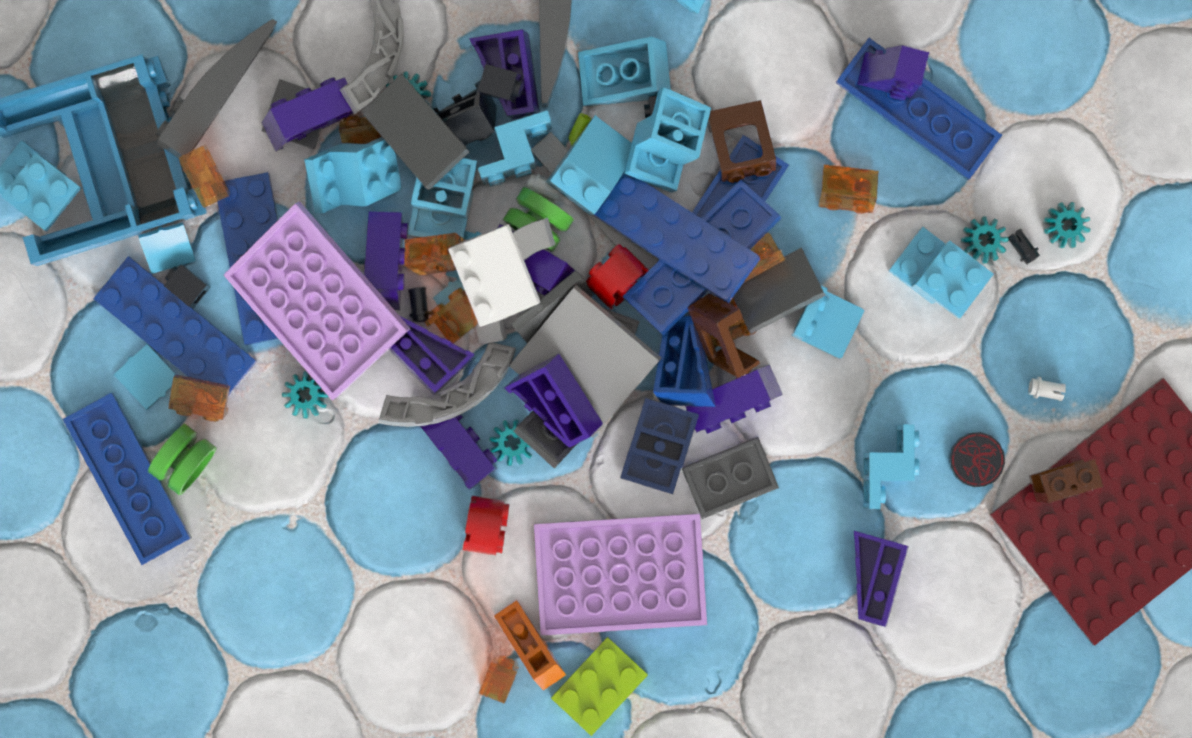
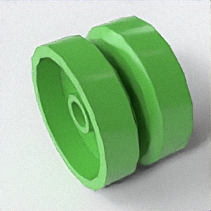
M526 187L522 188L516 197V201L523 209L528 211L527 214L517 208H509L502 219L516 231L534 221L548 217L551 227L560 232H566L574 221L561 208ZM553 231L555 245L545 248L550 252H554L561 241L559 236Z
M187 424L180 426L165 442L148 469V472L160 481L166 479L171 474L168 487L180 496L196 481L217 450V447L207 439H202L194 445L197 439V432Z

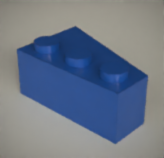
M683 316L662 336L659 352L661 359L657 364L653 393L661 403L670 406L716 407L704 348L691 316Z

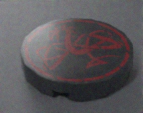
M982 432L968 433L960 437L950 451V469L954 477L962 484L972 487H984L995 482L1003 472L1005 454L1000 443L991 435Z

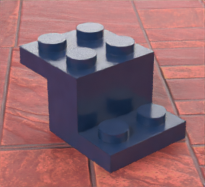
M645 398L620 478L673 494L680 470L685 462L699 414Z

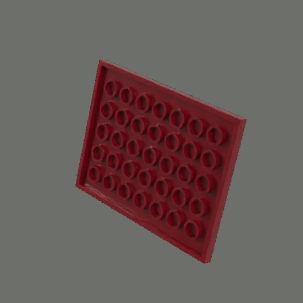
M1164 378L1158 380L1046 469L1048 470L1084 459V462L1095 459L1103 487L1051 503L1036 501L1030 482L989 514L1094 646L1192 569V413Z

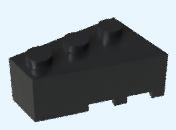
M480 81L474 84L477 89L464 97H461L460 94L452 97L454 103L441 111L437 107L433 109L465 147L476 140H485L495 132L497 106L491 96L478 92Z

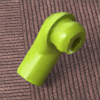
M579 113L569 133L571 146L591 121V117Z

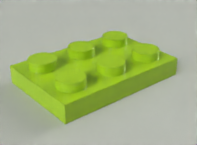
M607 636L553 694L551 699L592 736L648 674Z

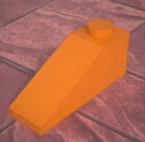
M517 600L494 615L531 677L542 690H545L566 675Z

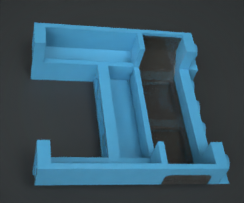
M141 54L0 98V137L2 138L60 120L63 121L93 219L40 237L34 234L23 237L30 264L40 266L158 229L160 226L165 227L207 214L204 191L200 187L191 189V186L195 184L190 169L185 170L182 160L157 145L159 136L156 135V132L164 121L169 123L172 117L169 118L167 107H170L166 91L161 92V89L170 87L171 84L159 56L147 59Z

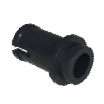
M1021 228L1016 231L1015 235L1011 234L1008 237L1009 242L1020 255V261H1024L1026 265L1040 256L1037 252L1039 248H1034Z
M426 287L408 289L412 312L409 314V317L412 318L413 323L429 321L431 312L428 311Z

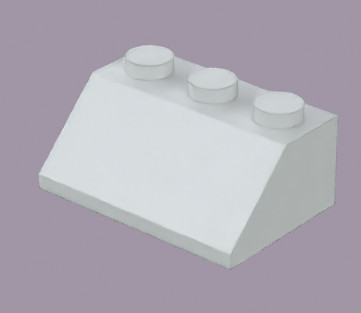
M509 224L465 240L448 249L480 327L502 320L541 303Z

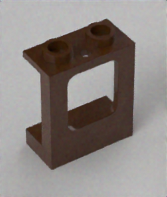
M761 100L710 111L708 127L710 133H712L722 182L729 181L735 183L748 176L756 175L762 177L769 175L772 171H776V157ZM754 125L757 129L763 155L757 159L733 163L730 160L724 132L733 128Z
M710 293L687 307L709 362L737 378L747 375L751 369L760 364L759 360L736 348L729 327L743 318L739 308ZM709 334L718 339L722 349L716 352Z
M1084 459L1029 475L1036 501L1051 503L1103 487L1095 459L1084 462Z

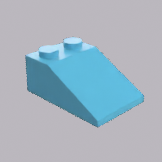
M651 36L578 52L583 106L647 101L649 97L657 96L658 90L663 87L671 90L666 42Z
M594 115L546 180V183L586 213L593 215L611 193L625 171L632 143Z

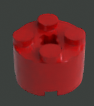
M621 244L616 245L608 254L610 258L604 264L598 262L589 271L588 274L590 276L586 280L588 288L610 310L613 309L614 305L616 307L625 300L623 296L637 283L636 280L639 277L642 278L649 271L629 249Z
M472 495L463 551L495 556L497 553L502 554L505 531L501 530V526L507 527L510 504H506L505 500Z

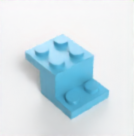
M665 87L659 89L653 114L636 125L624 174L670 193L677 191L683 165L698 159L700 156L711 107Z
M548 110L494 127L504 159L478 167L483 184L489 183L490 187L505 183L506 177L515 175L516 178H522L532 174L531 169L536 168L527 136L532 135V139L548 134L547 130L552 129Z
M383 137L367 144L340 143L304 159L315 213H325L340 205L368 206L402 189L395 151Z
M22 140L0 167L1 197L45 231L51 228L81 189L79 185L67 177V174Z
M463 158L430 190L425 188L416 177L411 200L413 211L408 229L409 236L451 245L463 242L474 194L472 187L478 164L477 161Z
M921 227L889 269L890 273L931 304L937 302L958 319L963 316L994 275L949 240L944 243L924 227Z
M896 425V453H863V508L881 509V503H885L886 489L885 486H881V481H915V475H919V458H915V447H919V430H915V425Z

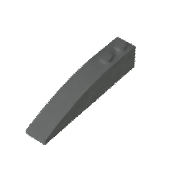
M539 0L542 107H548L559 78L569 35L572 0Z
M271 19L247 35L226 52L203 75L184 100L178 99L171 110L174 116L169 123L164 121L156 132V135L159 136L157 145L186 163L274 31L277 21Z

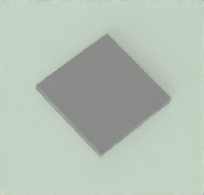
M576 285L509 367L516 373L521 374L560 354L604 425L659 362L661 357ZM602 426L591 437H594Z

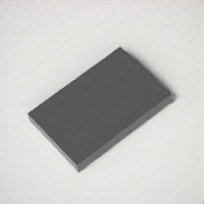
M801 247L749 274L733 296V299L740 309L748 331L752 334L826 295Z
M577 271L570 274L540 299L541 303L532 306L513 322V327L526 343L531 340L576 285L590 297L594 295Z
M759 437L681 468L702 519L779 488Z

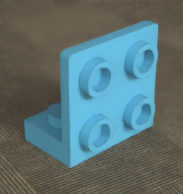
M821 285L826 296L805 306L791 336L840 359L847 349L864 313V309L827 292L828 288Z

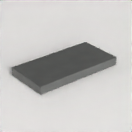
M402 74L361 111L428 190L470 152Z

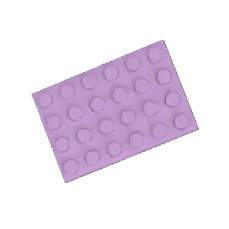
M301 202L295 203L224 274V277L332 401L342 394L411 329Z
M700 514L534 524L541 635L707 625Z

